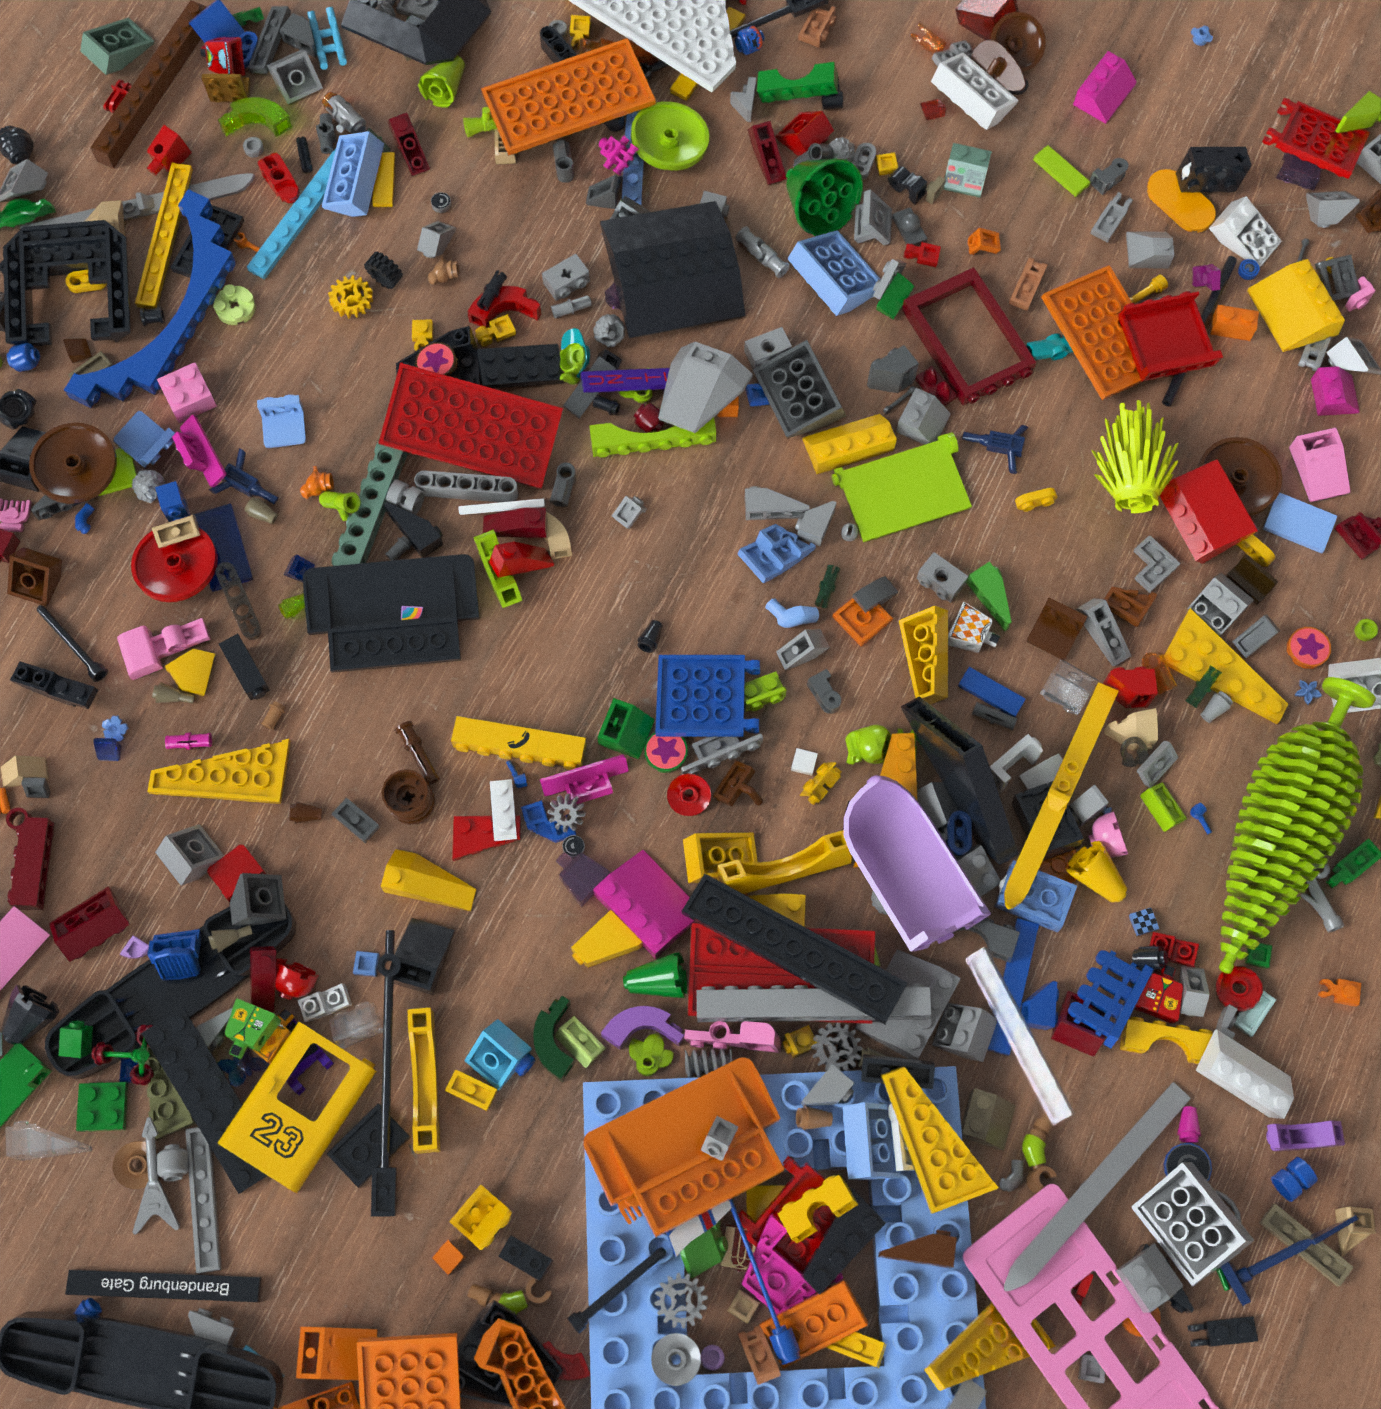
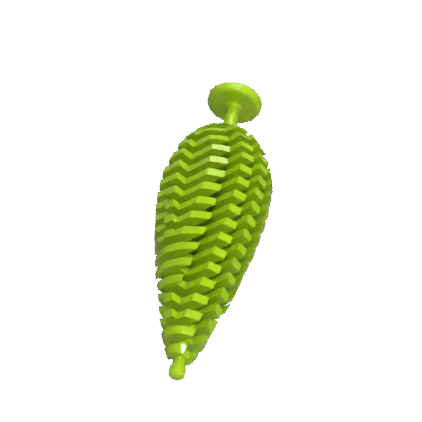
M1335 677L1325 678L1322 683V689L1331 698L1337 700L1328 722H1313L1312 725L1302 724L1291 730L1298 732H1288L1278 737L1277 745H1271L1266 750L1268 756L1259 759L1257 764L1261 770H1254L1251 777L1256 782L1248 783L1246 791L1248 794H1251V797L1243 796L1242 804L1244 807H1247V810L1240 809L1238 818L1245 821L1243 823H1236L1235 833L1241 835L1234 836L1232 846L1237 847V850H1232L1229 860H1234L1233 865H1229L1227 868V874H1230L1229 878L1232 880H1226L1227 892L1232 896L1227 895L1224 905L1230 910L1237 911L1238 915L1230 911L1222 913V920L1227 924L1234 925V928L1237 929L1221 926L1220 935L1231 939L1230 944L1220 943L1221 951L1226 953L1219 965V969L1224 973L1230 974L1232 972L1236 959L1243 960L1249 955L1246 952L1240 951L1241 947L1255 950L1260 944L1257 940L1248 938L1249 935L1247 934L1264 938L1270 933L1266 927L1258 926V923L1255 921L1265 926L1273 927L1280 919L1276 915L1285 916L1290 911L1287 904H1296L1301 897H1297L1298 892L1304 893L1310 885L1305 884V882L1312 881L1319 874V871H1313V869L1324 868L1327 864L1328 859L1321 857L1325 855L1332 856L1336 850V846L1332 845V843H1341L1344 838L1343 832H1339V830L1349 829L1351 821L1345 817H1354L1357 812L1356 806L1351 805V803L1361 802V793L1354 791L1355 789L1362 790L1363 779L1358 778V776L1363 775V767L1359 764L1361 757L1358 755L1357 746L1352 741H1345L1350 740L1351 737L1341 728V725L1350 706L1370 708L1373 706L1376 697L1369 690L1356 683Z

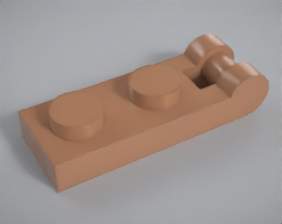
M1029 257L1009 304L1028 311L1048 264L1043 262L1040 264L1035 262V259Z
M760 1325L753 1327L754 1330L747 1333L745 1331L738 1333L739 1340L758 1385L781 1376Z

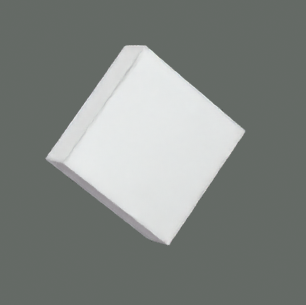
M796 748L791 771L812 776L818 753Z

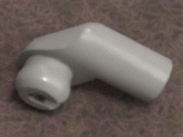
M1011 1160V1174L1007 1178H1001L999 1181L1000 1189L1003 1191L1007 1190L1008 1192L1014 1191L1023 1182L1022 1160Z

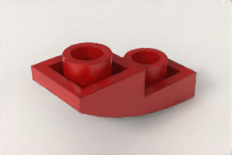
M1153 932L1149 945L1162 946L1168 952L1170 962L1195 968L1199 944L1178 940L1175 936Z

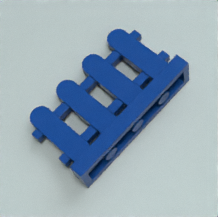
M1101 950L1095 957L1096 962L1102 966L1101 970L1096 967L1089 969L1086 977L1093 985L1092 987L1085 984L1080 986L1077 995L1084 1002L1083 1004L1079 1002L1071 1003L1068 1013L1075 1018L1073 1022L1078 1025L1082 1022L1096 1030V1035H1105L1106 1038L1103 1044L1112 1048L1119 1039L1154 969L1145 964L1140 971L1136 969L1137 964L1133 962L1128 964L1115 956L1116 952L1111 950L1109 953ZM1107 970L1122 977V982L1106 973ZM1128 982L1133 984L1132 988L1127 986ZM1098 987L1114 995L1113 999L1097 991ZM1119 999L1124 1001L1123 1005L1118 1003ZM1089 1004L1105 1013L1104 1017L1089 1009ZM1110 1017L1115 1018L1114 1023L1109 1020Z

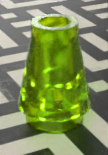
M304 593L281 600L282 603L278 604L285 619H293L305 608Z

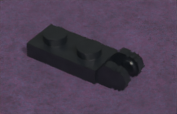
M1254 1316L1205 1321L1204 1324L1187 1325L1188 1331L1191 1332L1205 1329L1207 1336L1205 1340L1194 1339L1190 1341L1191 1347L1205 1345L1213 1347L1258 1342Z

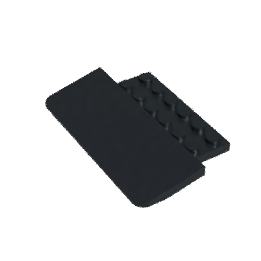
M467 554L317 567L308 569L303 575L307 633L309 635L328 633L330 671L332 673L461 661L458 621L480 619L475 564L472 557ZM402 606L423 607L421 618L401 620Z

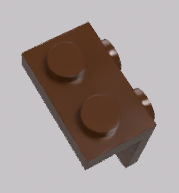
M1381 189L1355 214L1367 233L1381 231Z

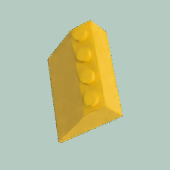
M1308 259L1289 264L1247 290L1283 352L1325 340L1329 337L1338 336L1345 322V319Z

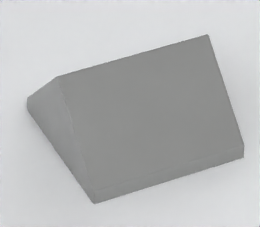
M931 782L917 790L918 802L929 815L938 831H941L943 827L947 828L949 817L958 809L943 782Z

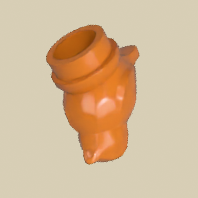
M313 466V472L308 477L306 484L300 488L302 497L308 499L311 496L320 495L323 491L333 490L334 480L332 474L326 472L321 474L317 466Z

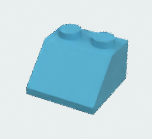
M497 1019L482 1031L464 1061L499 1091L512 1077L516 1066L530 1053L532 1048Z

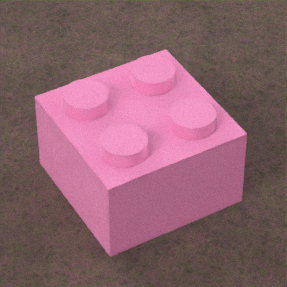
M195 362L157 379L179 423L186 421L191 415L197 416L217 407Z

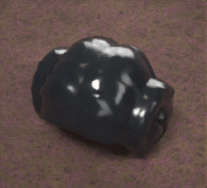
M11 125L1 128V154L10 163L15 165L29 159L34 150V142L30 134L22 128Z
M21 389L6 392L0 399V422L12 430L26 425L29 422V418H32L35 414L34 406L37 402L36 399Z

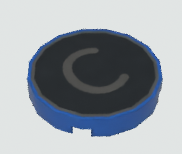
M1181 1143L1171 1148L1165 1155L1163 1166L1166 1176L1182 1162H1192L1207 1181L1210 1179L1212 1172L1211 1160L1206 1151L1200 1146L1192 1143Z

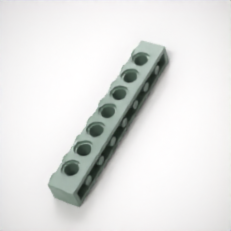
M377 442L374 451L375 457L373 460H370L366 479L363 478L361 482L360 507L357 512L352 513L347 518V528L345 534L342 533L340 536L338 552H335L332 556L331 563L333 566L367 562L386 513L384 504L386 503L388 490L391 484L396 479H399L408 456L407 452L385 447ZM391 459L390 462L383 463L384 460ZM384 477L383 480L376 481L377 478ZM377 495L375 499H369L370 496ZM366 513L370 514V516H368L367 518H362V515ZM357 532H363L361 536H354ZM349 551H356L353 555H347Z

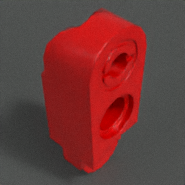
M271 153L260 159L258 166L261 174L277 197L279 196L282 202L295 203L300 191L281 156L278 153Z

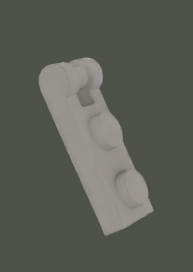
M1331 337L1306 345L1298 366H1307L1312 368L1313 371H1317L1321 366ZM1311 355L1317 358L1316 360L1309 359L1308 356Z

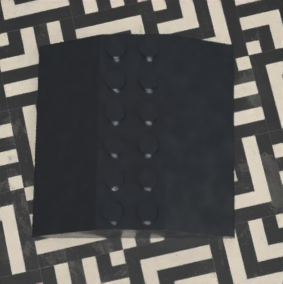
M716 201L600 221L629 339L745 317L740 268L731 233Z

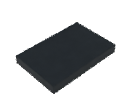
M379 1103L327 1153L331 1160L358 1188L372 1176L373 1167H380L381 1105ZM391 1116L389 1158L411 1138Z

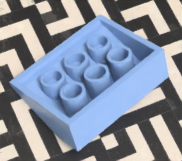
M838 230L798 241L788 257L793 267L803 276L806 282L836 316L848 313L874 297L875 291H873L876 282L881 280Z

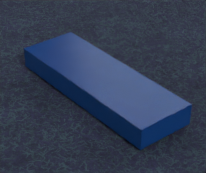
M971 667L967 669L958 684V687L1013 717H1016L1026 700L1024 697Z

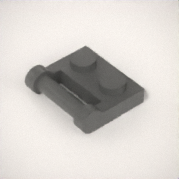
M1351 254L1315 264L1316 270L1319 271L1320 280L1333 301L1351 297V295L1359 291ZM1329 266L1331 267L1336 294H1332L1326 268Z

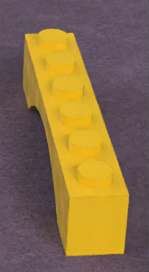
M844 830L824 835L804 850L779 860L747 862L738 859L718 865V881L745 894L851 864L852 855L844 838Z
M431 1007L407 1009L413 1076V1151L417 1154L441 1152L434 1012Z

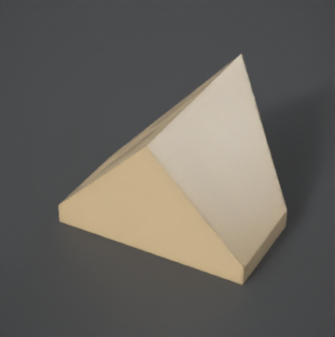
M1357 1207L1335 1209L1337 1223L1354 1215L1358 1217L1357 1221L1338 1231L1340 1256L1343 1257L1370 1234H1375L1373 1209Z

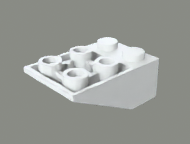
M1247 196L1231 202L1209 228L1221 244L1245 260H1255L1259 267L1262 266L1282 242Z

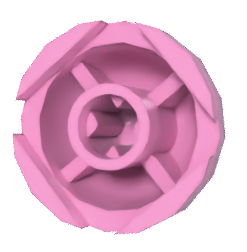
M1110 812L1097 818L1092 825L1093 835H1089L1090 842L1100 841L1111 858L1127 855L1128 851L1115 813Z

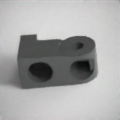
M1116 158L1103 171L1097 168L1091 175L1090 184L1101 195H1104L1124 179L1129 166L1128 162L1123 158Z
M825 669L809 678L807 686L822 710L828 714H833L840 708L841 696L833 691L829 684L831 674Z

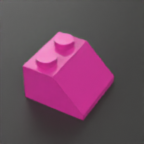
M1339 366L1318 368L1311 378L1318 416L1358 414L1360 411L1352 375Z

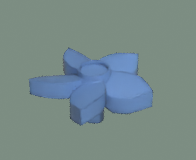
M1302 680L1299 681L1301 689L1296 692L1295 696H1304V701L1307 705L1312 701V698H1320L1322 696L1320 691L1315 689L1317 681H1313L1309 685Z

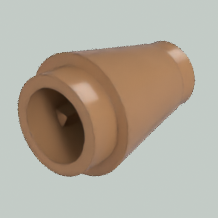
M808 1106L797 1109L796 1125L797 1127H802L803 1130L830 1127L832 1125L833 1117L831 1112Z

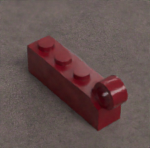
M13 808L6 815V823L16 832L18 843L13 851L15 865L10 873L12 887L8 891L7 899L10 906H15L19 910H43L55 823L49 818L31 817L23 808ZM24 814V822L21 825L14 826L13 821L15 817Z

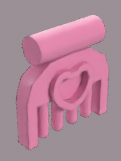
M0 499V521L2 522L0 523V529L9 532H23V523L29 518L32 502L30 500L22 501L19 512L20 501H16L14 508V501L11 500L10 506L7 509L8 500Z

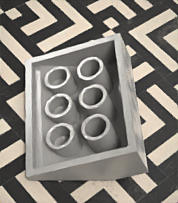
M897 949L886 971L908 982L907 987H910L911 984H924V987H930V1019L888 1020L886 1025L878 1020H872V1024L857 1023L854 1029L908 1059L918 1060L961 978L937 965Z
M1182 1162L1131 1206L1191 1286L1199 1283L1254 1241L1252 1236L1192 1162Z

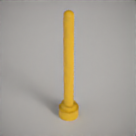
M1161 274L1154 277L1148 287L1130 297L1132 303L1136 304L1153 292L1161 293L1168 288L1166 278Z

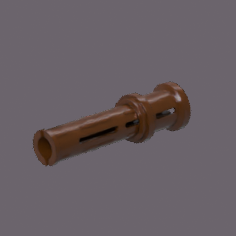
M412 721L400 724L394 731L400 735L404 743V749L410 751L428 785L436 783L440 780V777L421 746L422 739L416 735Z

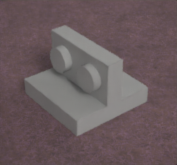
M871 189L864 192V202L856 206L854 240L859 244L876 238L881 244L887 245L891 242L892 209Z

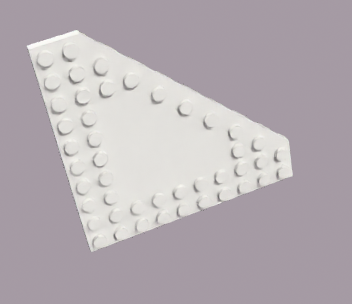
M569 0L712 93L736 69L725 0Z

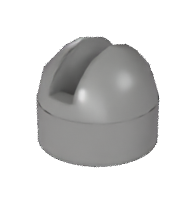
M852 523L845 524L841 530L842 538L846 541H854L858 536L857 526ZM849 528H852L851 535H847Z

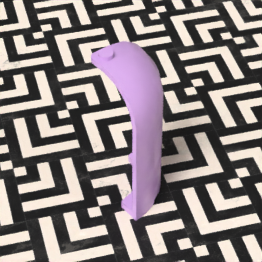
M875 775L869 778L866 782L867 784L849 802L844 816V838L851 855L909 950L919 951L926 949L935 940L940 944L953 938V932L962 927H965L967 930L991 915L933 821L915 797L900 783L889 777Z

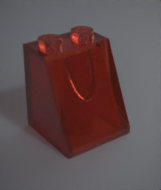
M962 0L955 8L959 24L983 40H990L995 24L1002 17L1009 13L1019 12L1016 0Z

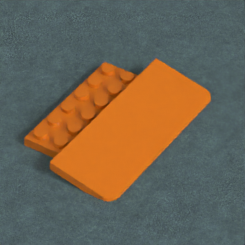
M738 1058L588 1132L583 1141L584 1149L610 1206L634 1195L655 1237L678 1227L785 1170L763 1130L779 1122L781 1118L753 1062L748 1058ZM717 1116L738 1126L722 1161L701 1151L703 1143Z

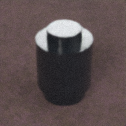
M1143 946L1133 950L1132 961L1140 969H1143L1145 964L1153 969H1163L1168 964L1169 956L1162 946Z

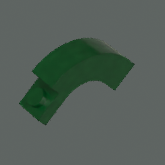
M564 996L552 1002L549 1007L550 1014L543 1010L540 1011L533 1031L534 1047L540 1062L551 1075L563 1082L575 1064V1060L562 1052L554 1041L555 1028L571 1005L570 1000Z

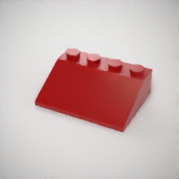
M1218 459L1172 479L1160 494V498L1195 561L1201 564L1258 532L1256 525Z

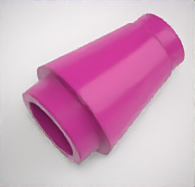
M1185 1106L1182 1108L1177 1132L1181 1142H1199L1201 1132L1197 1108Z

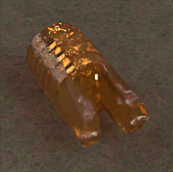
M919 22L917 27L926 34L921 39L919 35L912 32L910 37L932 55L935 52L943 51L946 42Z

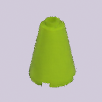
M457 56L453 61L438 63L421 76L418 87L426 100L429 98L434 102L433 105L444 108L451 105L456 97L465 68L462 58Z

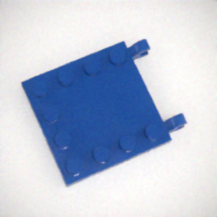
M659 655L656 737H744V731L759 733V719H744L745 672L751 675H760V660L745 661V655Z

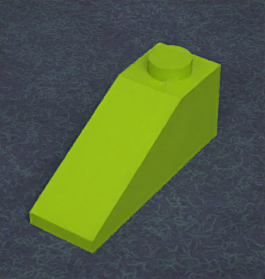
M1369 91L1343 116L1335 131L1342 133L1372 127L1377 121L1381 122V98Z

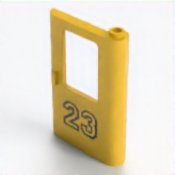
M298 1022L217 1143L297 1194L377 1072L373 1069L375 1064L366 1058L360 1061L314 1030ZM313 1043L324 1048L350 1066L349 1072L316 1121H310L277 1099V1094L309 1046Z

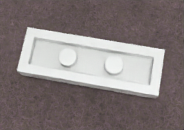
M512 779L490 781L494 841L517 839Z

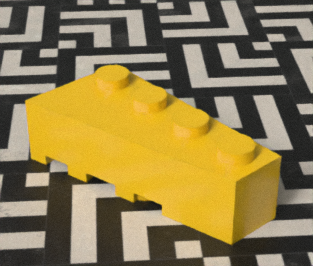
M932 606L899 620L915 698L920 696L930 705L948 698V610Z

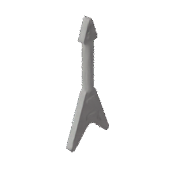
M151 1117L146 1119L142 1137L146 1138L148 1182L133 1228V1234L139 1233L154 1214L159 1215L173 1229L178 1230L180 1228V1224L165 1191L158 1180L155 1141L158 1131Z

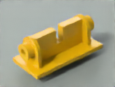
M828 762L820 765L816 771L817 775L803 785L804 790L800 796H809L808 801L812 805L819 803L828 793L823 785L825 784L832 788L841 778L840 774L842 771L837 767L833 768L837 763Z

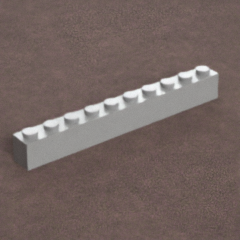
M911 984L910 987H906L888 1020L930 1019V987H924V984ZM780 985L771 986V989H762L761 986H749L745 990H739L737 986H727L725 990H715V987L706 986L702 987V990H697V1022L876 1020L821 989H808L806 985L794 986V989H785V986Z

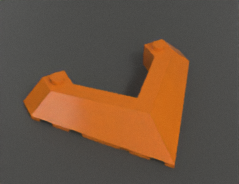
M498 1318L483 1335L475 1354L474 1360L479 1367L500 1375L513 1409H566L523 1328L520 1325Z

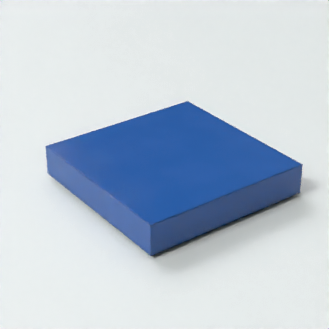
M215 0L189 22L204 43L218 37H239L245 32L221 0Z

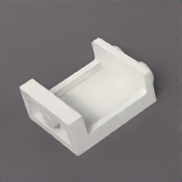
M1027 734L990 766L999 794L1004 791L1011 779L1006 771L1018 760L1025 757L1032 765L1037 762L1043 749L1041 748V743L1035 737Z

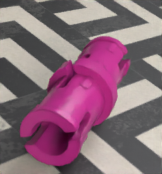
M187 732L185 735H167L165 737L166 749L186 748V750H192L193 747H211L212 735L211 733L192 734L191 732Z

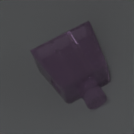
M563 852L556 860L563 868L559 874L561 882L581 908L594 895L593 889L610 874L609 870L583 853H579L572 859L566 852Z

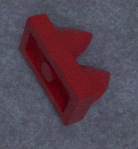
M930 366L916 376L915 381L925 392L934 395L944 407L957 398L955 391L933 366Z

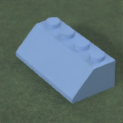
M371 132L339 136L322 208L351 217L367 215L384 143Z

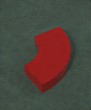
M550 1341L542 1344L563 1369L558 1379L579 1380L591 1376L582 1352L573 1355L564 1354L555 1349Z

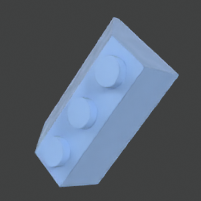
M859 1103L843 1106L848 1179L875 1180L901 1178V1171H896L892 1121L888 1118L889 1105Z

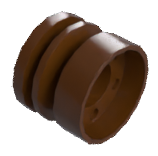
M409 769L398 770L391 774L384 782L381 790L382 800L394 818L401 823L408 825L419 824L426 820L433 812L435 795L424 777L418 772Z

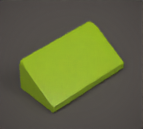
M1163 782L1150 787L1140 795L1164 832L1187 819Z

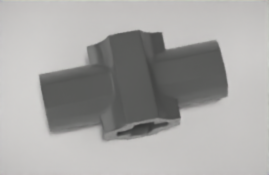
M323 113L320 115V124L316 125V131L321 152L331 154L333 152V143L337 141V137L332 124V115Z

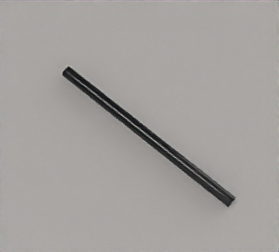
M1228 256L1220 273V290L1212 291L1202 312L1201 318L1205 329L1211 320L1237 262V259L1233 256ZM1186 372L1173 376L1162 400L1163 405L1168 407L1172 405Z

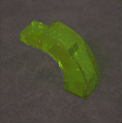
M260 97L243 98L231 103L232 111L218 119L225 136L250 123L265 125L276 137L292 128L289 115L281 106L271 100Z

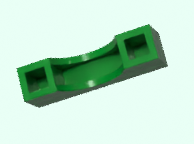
M835 62L815 64L808 75L797 80H789L782 77L777 69L758 71L757 92L761 103L838 94V72Z

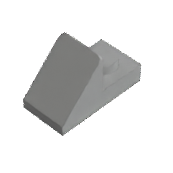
M748 77V84H744L743 93L732 91L730 95L731 105L747 122H751L756 90L755 77Z

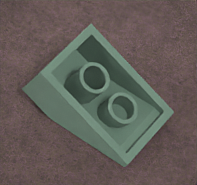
M128 17L83 32L80 51L105 75L122 70L154 44V40Z

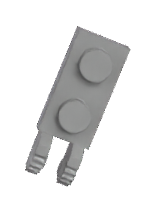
M1118 192L1114 199L1109 202L1090 234L1108 243L1127 214L1133 199L1128 198L1122 207L1117 204L1122 198V193Z

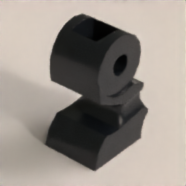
M899 166L888 177L889 184L896 192L900 193L904 189L909 191L908 198L914 205L926 194L928 181L923 179L922 176H916L914 172L911 174L903 166Z

